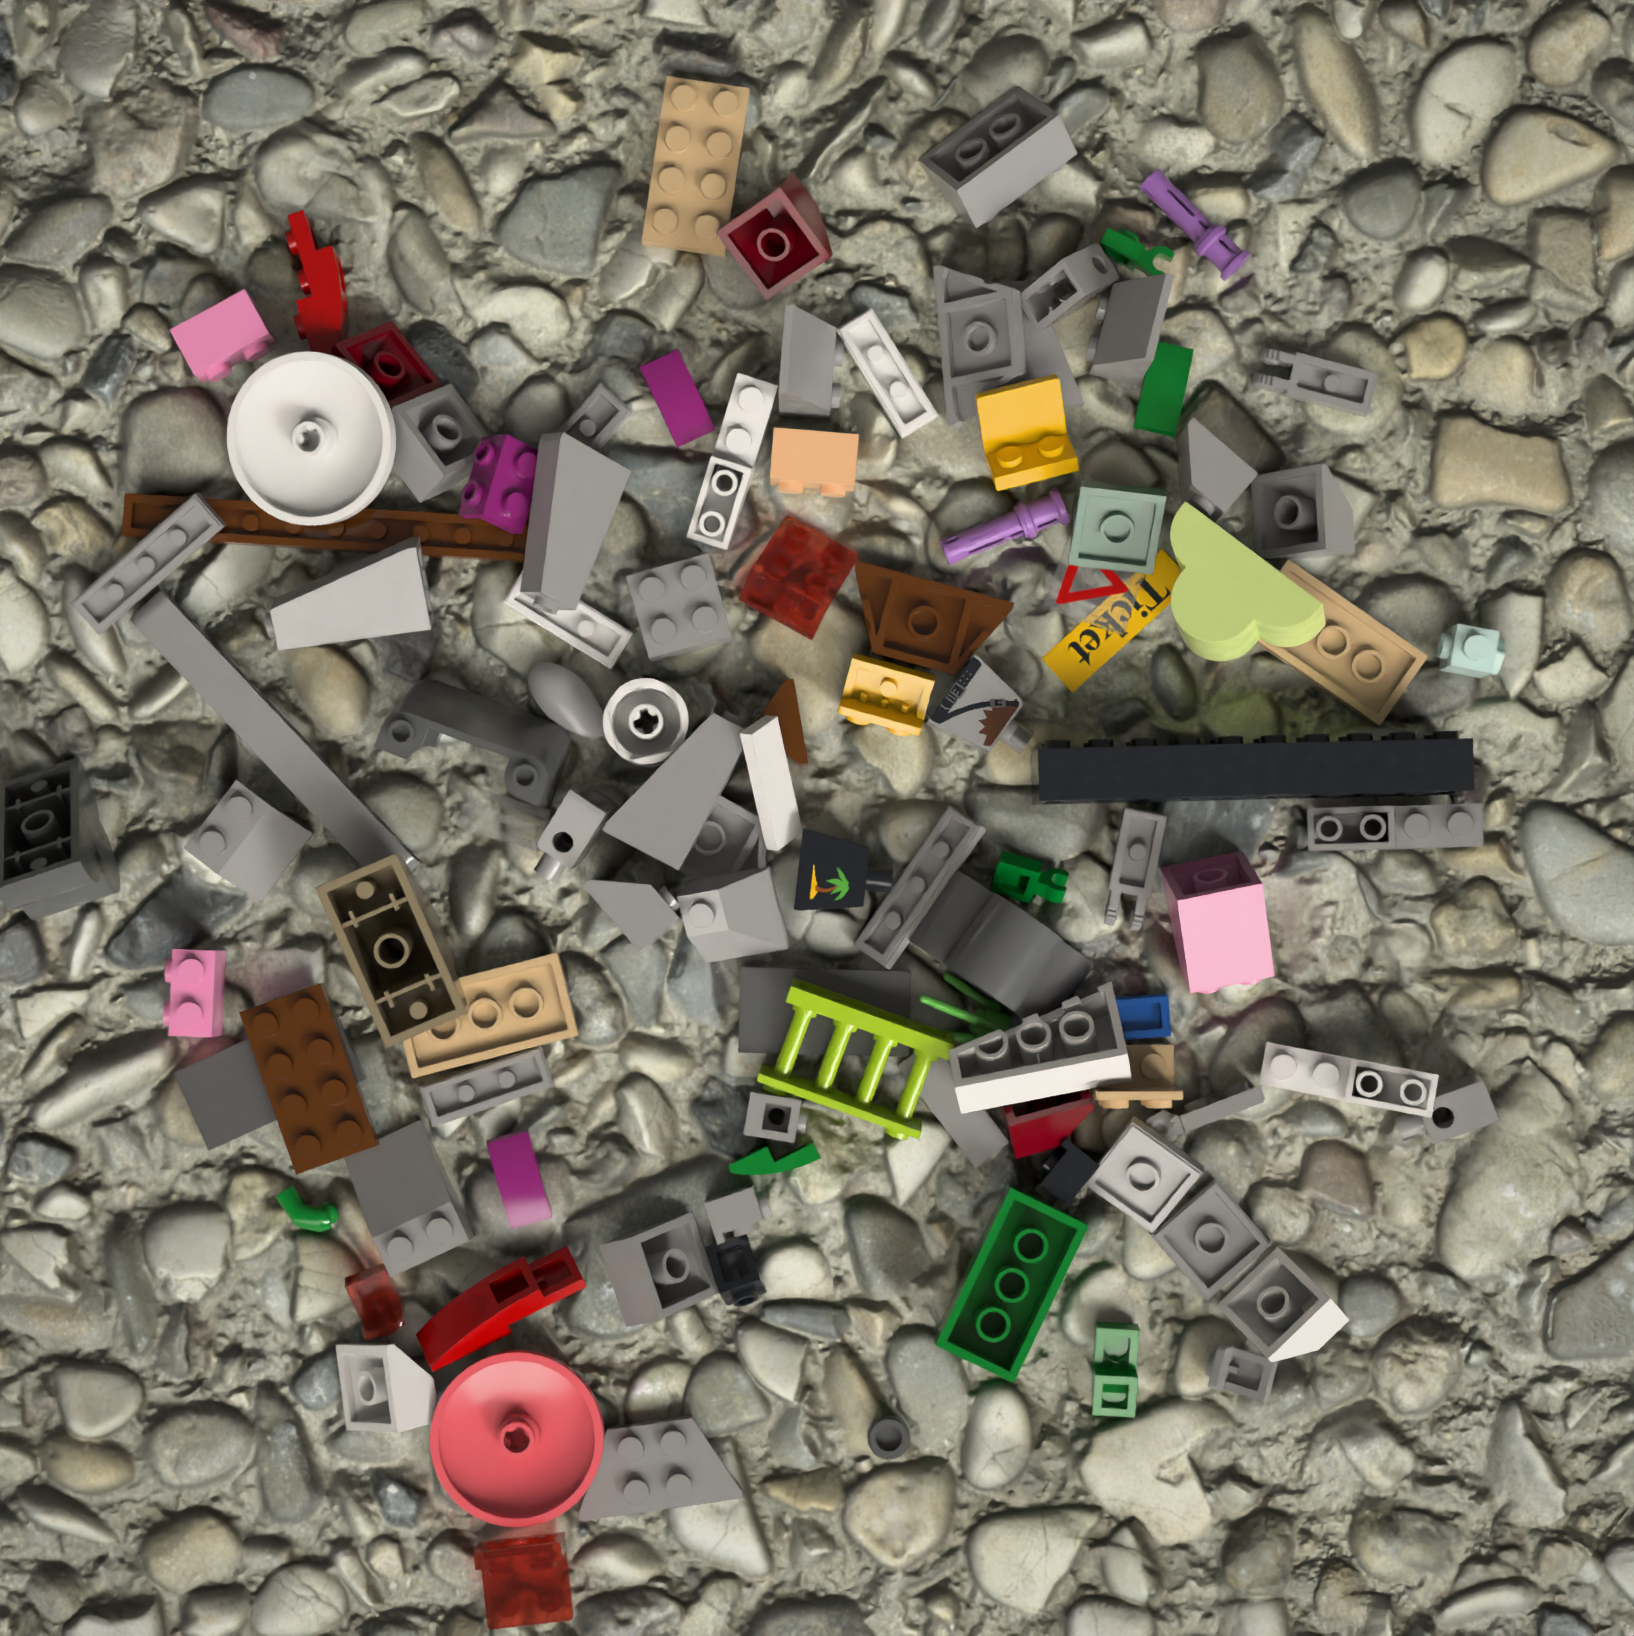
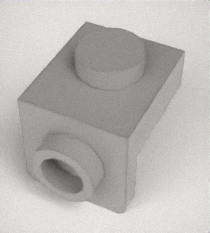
M1231 1344L1218 1345L1217 1350L1210 1354L1206 1366V1375L1210 1377L1208 1387L1215 1390L1224 1389L1267 1402L1269 1401L1278 1361L1270 1362L1263 1354Z

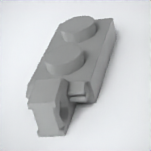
M1247 1081L1222 1090L1225 1099L1209 1104L1206 1096L1183 1105L1186 1113L1184 1115L1178 1116L1162 1110L1144 1120V1122L1164 1138L1170 1139L1263 1103L1265 1097L1260 1085L1249 1089Z

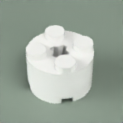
M640 678L620 686L609 699L603 713V730L608 743L621 758L636 766L656 767L661 766L689 738L691 719L684 700L674 688L652 678ZM649 713L653 719H659V723L653 725V732L646 734L642 728H636V724L642 722V714Z

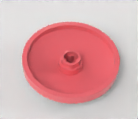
M508 1350L497 1352L475 1361L450 1383L441 1396L433 1415L430 1429V1452L440 1483L449 1496L462 1509L472 1516L494 1525L528 1527L560 1516L576 1504L588 1490L602 1459L605 1438L604 1423L599 1404L593 1392L583 1378L571 1367L544 1353L530 1350Z

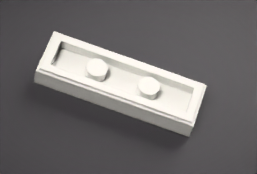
M872 308L837 328V336L840 341H844L845 349L901 439L938 417L936 410Z
M522 571L503 603L612 670L634 634L580 600L576 610H558L556 615L535 608L532 605L534 599L520 592Z
M765 715L742 731L740 737L765 846L768 850L778 851L801 834L803 830L778 717Z

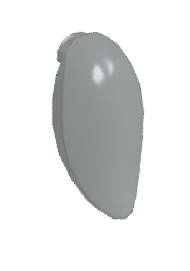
M551 662L539 663L532 667L528 675L529 688L539 707L551 720L563 728L584 737L599 738L604 735L602 708L584 681L568 669Z

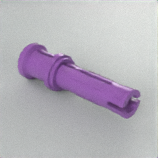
M1160 169L1155 170L1142 183L1140 190L1145 192L1195 243L1193 246L1195 253L1198 256L1204 255L1221 272L1220 278L1223 281L1233 276L1250 258L1251 253L1247 249L1242 251L1225 234L1226 228L1222 224H1213L1168 180Z
M1057 488L1051 489L1048 496L1025 504L1023 501L1016 503V506L1013 507L1014 511L940 539L939 541L948 564L951 565L963 558L1020 536L1031 539L1036 537L1037 531L1057 523H1061L1063 526L1069 524L1068 513Z

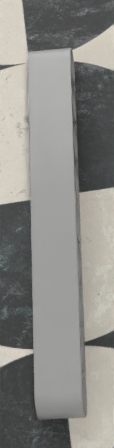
M161 589L130 618L137 629L362 867L396 852L402 855L411 872L421 863L398 836L165 591Z

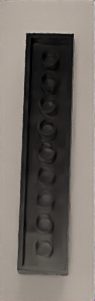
M1436 731L1433 734L1423 735L1421 740H1416V732H1393L1386 736H1380L1381 740L1373 741V733L1346 734V736L1338 737L1336 742H1330V734H1307L1301 738H1296L1294 743H1287L1286 735H1264L1258 739H1253L1252 744H1243V736L1217 737L1216 740H1211L1210 745H1200V737L1174 738L1173 741H1168V746H1157V738L1131 739V742H1126V747H1114V739L1087 740L1088 743H1083V748H1070V740L1044 741V744H1041V749H1037L1031 754L1032 805L1456 795L1475 790L1473 738L1459 739V731Z

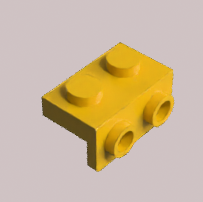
M854 653L837 713L845 715L847 720L855 724L867 725L873 723L886 727L890 733L898 736H910L911 734L919 736L936 675Z

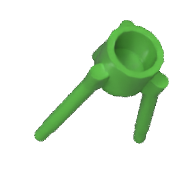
M950 973L944 974V980L984 1009L977 1007L974 1013H971L925 994L919 997L920 1001L924 1004L970 1022L968 1031L974 1034L939 1029L953 1034L954 1041L967 1043L998 1029L1005 1032L1008 1030L1011 1021V1015L1001 1012V1004L987 999Z

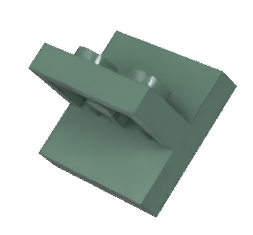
M1080 480L1078 495L1074 494L1072 507L1073 529L1068 554V565L1153 575L1167 498L1166 490Z

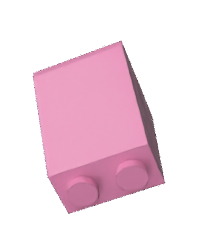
M1243 850L1160 867L1181 975L1190 993H1213L1224 986L1234 984L1252 985L1260 982L1263 978L1275 976L1263 884Z

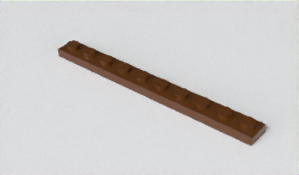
M125 493L122 536L125 538L144 539L190 497ZM204 498L227 524L207 543L375 554L408 538L419 536L423 557L524 563L529 519L526 520L522 534H511L481 518L466 519L459 514L364 508L352 517L337 523L298 525L280 520L268 514L253 501Z

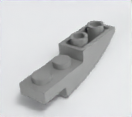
M1482 803L1307 808L1308 851L1484 846Z

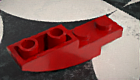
M302 210L287 215L291 229L285 230V236L292 255L299 254L303 269L297 271L302 290L305 295L312 294V296L296 300L299 314L294 315L293 319L300 339L308 340L311 352L331 354V348L334 344L348 338L349 316L345 277L338 253L332 245L319 249L311 220Z
M567 1246L530 1264L527 1263L523 1256L461 1293L434 1315L416 1333V1336L432 1372L512 1334L508 1325L585 1288L586 1285Z

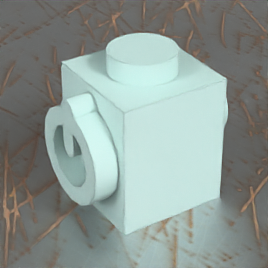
M1456 624L1447 628L1445 633L1441 634L1437 648V657L1441 658L1439 671L1482 678L1490 674L1497 675L1505 657V641L1499 638L1500 631L1463 624Z

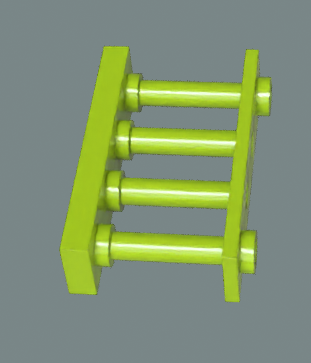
M793 977L786 998L787 1003L793 1004L792 1009L795 1011L775 1067L762 1063L757 1082L763 1083V1088L775 1095L787 1096L788 1093L885 1127L884 1132L892 1137L907 1140L910 1136L919 1140L922 1132V1120L912 1117L932 1061L936 1062L938 1058L949 1061L948 1051L954 1048V1035ZM817 1014L833 1019L832 1023L835 1025V1029L814 1082L792 1074L791 1071L811 1017L815 1018ZM859 1028L873 1033V1039L876 1042L856 1096L833 1089L831 1086L850 1035ZM898 1043L914 1048L913 1053L916 1055L896 1111L872 1103V1099L891 1048L897 1047Z

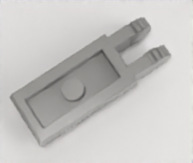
M1261 349L1259 360L1268 365L1290 368L1288 380L1269 374H1254L1252 385L1271 392L1284 393L1283 396L1363 417L1368 415L1378 373L1296 352L1294 355L1273 349Z
M1127 806L1123 807L1107 890L1110 892L1106 904L1104 924L1114 925L1119 914L1121 893L1136 896L1130 913L1129 923L1131 930L1140 931L1147 898H1151L1167 818L1166 814Z

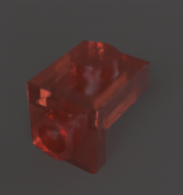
M384 1263L345 1277V1288L361 1319V1333L365 1340L389 1336L405 1325L404 1301L393 1278H390Z

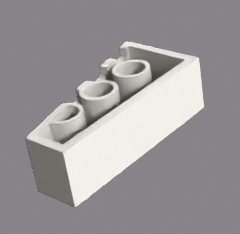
M1112 981L1097 987L1098 992L1085 998L1079 999L1078 996L1061 1002V1008L1039 1017L1038 1013L1023 1018L1021 1025L1005 1032L998 1029L949 1050L948 1054L954 1088L961 1114L1132 1081L1129 1058Z

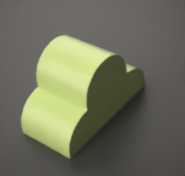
M1186 501L1179 508L1172 521L1170 540L1181 574L1172 589L1171 608L1181 637L1191 651L1208 660L1228 661L1247 653L1259 639L1278 647H1294L1313 639L1326 625L1323 603Z

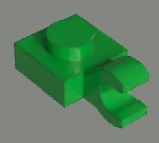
M1107 227L1099 244L1105 254L1111 255L1117 264L1132 271L1137 269L1147 277L1165 274L1154 267V259L1162 258L1165 261L1171 262L1175 255L1171 249L1165 246H1157L1150 250H1145L1146 246L1139 243V238L1134 233L1122 228H1117L1114 231Z
M1001 851L989 890L998 895L1030 903L1033 895L1041 896L1054 903H1062L1067 889L1065 884L1069 873L1059 868H1051L1041 872L1043 862Z

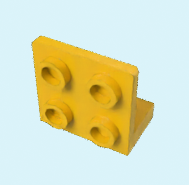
M1057 374L980 392L975 395L985 463L996 491L1079 471L1078 458L1067 435L1061 385Z

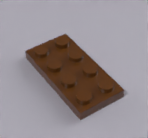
M323 983L239 1012L296 1175L380 1145Z

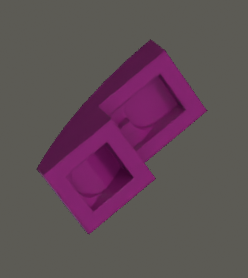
M677 348L639 366L677 448L716 430Z
M528 1128L488 1139L487 1147L511 1229L553 1218L552 1207L540 1174V1164Z

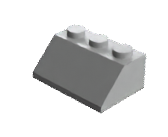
M1017 86L919 158L918 161L955 212L977 229L983 223H987L995 218L998 212L1014 200L1026 195L1033 186L1045 177L1060 170L1068 160L1077 154V151L1060 115L1023 88Z

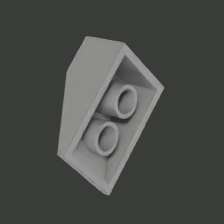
M1165 273L1113 283L1108 296L1101 294L1095 314V319L1102 321L1099 335L1090 336L1085 354V360L1092 362L1089 374L1135 386L1139 385L1154 360L1174 275Z
M785 304L778 388L779 415L783 417L830 420L831 408L839 409L841 383L833 382L834 366L842 367L844 341L836 340L837 328L795 305Z
M422 1119L378 1139L380 1143L378 1146L344 1157L371 1237L390 1278L453 1249L475 1236Z

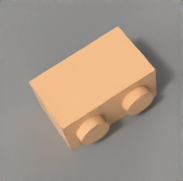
M774 427L770 485H776L779 492L788 494H802L803 488L820 489V495L827 497H845L846 491L854 492L859 434Z

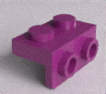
M508 434L482 437L474 451V464L469 481L462 491V504L459 515L466 519L481 518L511 534H522L532 502L538 450Z

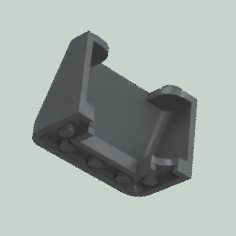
M425 679L416 683L381 726L374 747L409 761L412 754L420 748L427 746L437 748L442 734L510 758L504 776L508 791L513 796L548 811L572 745L567 730L556 722L434 679Z

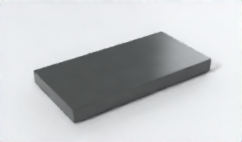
M740 967L738 1053L780 1054L795 1013L792 1009L793 1004L786 1002L793 977L910 1019L911 971ZM817 1014L815 1018L811 1017L798 1054L825 1055L835 1029V1025L832 1023L833 1019ZM859 1028L856 1032H852L843 1055L870 1056L876 1042L873 1039L874 1034ZM898 1043L897 1047L891 1048L889 1056L909 1057V1046Z
M330 1001L357 1080L361 1082L367 1079L333 1001ZM249 1039L174 1072L208 1151L277 1120Z

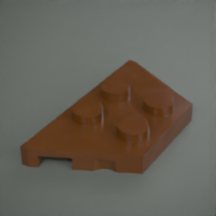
M856 560L855 574L873 655L954 676L1014 607L1013 602Z

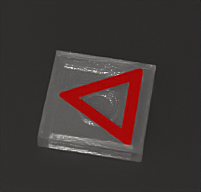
M1072 526L1043 607L1123 635L1145 574L1068 565Z

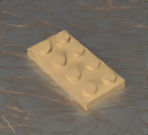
M666 76L642 234V245L726 257L727 247L716 234V231L732 217L750 88Z
M1289 559L1286 560L1279 571L1323 603L1326 625L1313 639L1298 646L1278 647L1268 644L1261 639L1256 644L1374 726H1380L1428 656Z
M559 952L460 977L459 981L466 998L468 1013L404 1040L403 1045L411 1077L416 1078L580 1035Z

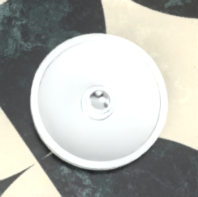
M308 351L294 352L267 362L257 369L243 384L229 414L227 450L233 472L239 484L250 499L261 509L280 520L293 524L327 525L340 522L357 514L367 507L382 490L394 462L396 429L385 395L364 370L354 363L335 355Z

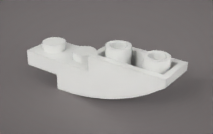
M737 373L687 538L728 550L766 436L768 422L779 385Z
M1267 1042L1259 1084L1432 1118L1439 1075Z

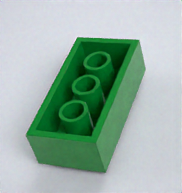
M1007 1183L933 1336L935 1345L1014 1383L1089 1225L1084 1220Z

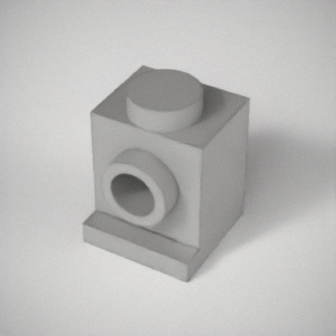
M751 1090L743 1135L794 1143L796 1133L805 1134L808 1109L800 1108L801 1098L779 1096L773 1093ZM774 1108H780L785 1113V1119L780 1124L772 1123L769 1119V1112Z
M754 1183L705 1199L704 1207L717 1245L726 1242V1232L733 1231L734 1237L748 1234L759 1229L758 1221L772 1215L765 1191L756 1192Z

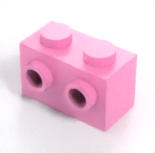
M245 289L170 329L193 374L203 383L207 380L217 382L232 373L231 367L244 360L253 362L269 353V347L277 343L254 299Z
M172 949V957H168L165 963L166 983H171L170 1000H166L163 1006L164 1026H169L168 1036L216 1037L223 1035L226 950Z

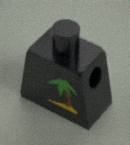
M803 829L794 910L808 911L863 907L865 890L891 892L893 867L868 865L870 851L868 846L810 829Z

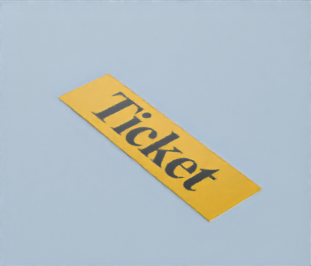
M1161 549L1156 555L1153 575L1133 574L1124 583L1128 587V592L1110 595L1041 659L1073 693L1171 603L1173 586L1181 574L1179 566Z

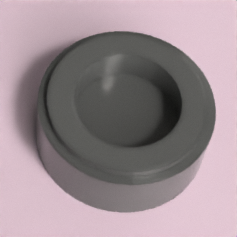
M894 1414L878 1416L871 1422L868 1428V1445L871 1451L882 1459L892 1460L902 1456L910 1444V1431L906 1422Z

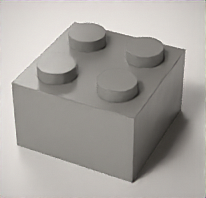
M709 553L626 576L651 663L733 641Z

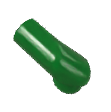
M294 1185L275 1197L293 1224L298 1228L323 1232L330 1229L331 1224L337 1222L339 1218L337 1208L330 1202H324L319 1207L307 1205Z

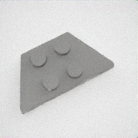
M937 265L933 266L947 426L956 429L961 428L977 415L975 401L977 393L1016 384L1027 376L1020 291L1014 288Z
M720 796L681 872L694 879L765 867L766 846L759 817Z
M693 1415L611 1426L607 1428L602 1459L598 1471L585 1493L578 1518L579 1521L742 1499L743 1488L739 1482L735 1481L723 1463L722 1457L715 1447L710 1444L704 1435L703 1429Z

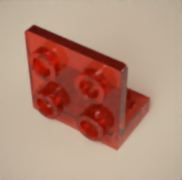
M785 516L750 570L738 600L812 641L831 603L855 566L859 556L857 553L796 519Z
M565 1532L480 1541L473 1553L475 1571H482L486 1618L489 1629L572 1620L574 1611Z

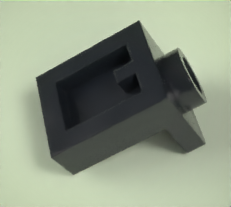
M747 1234L726 1239V1242L718 1245L714 1243L706 1246L719 1294L727 1306L732 1304L737 1307L749 1305L755 1302L759 1295L767 1292Z

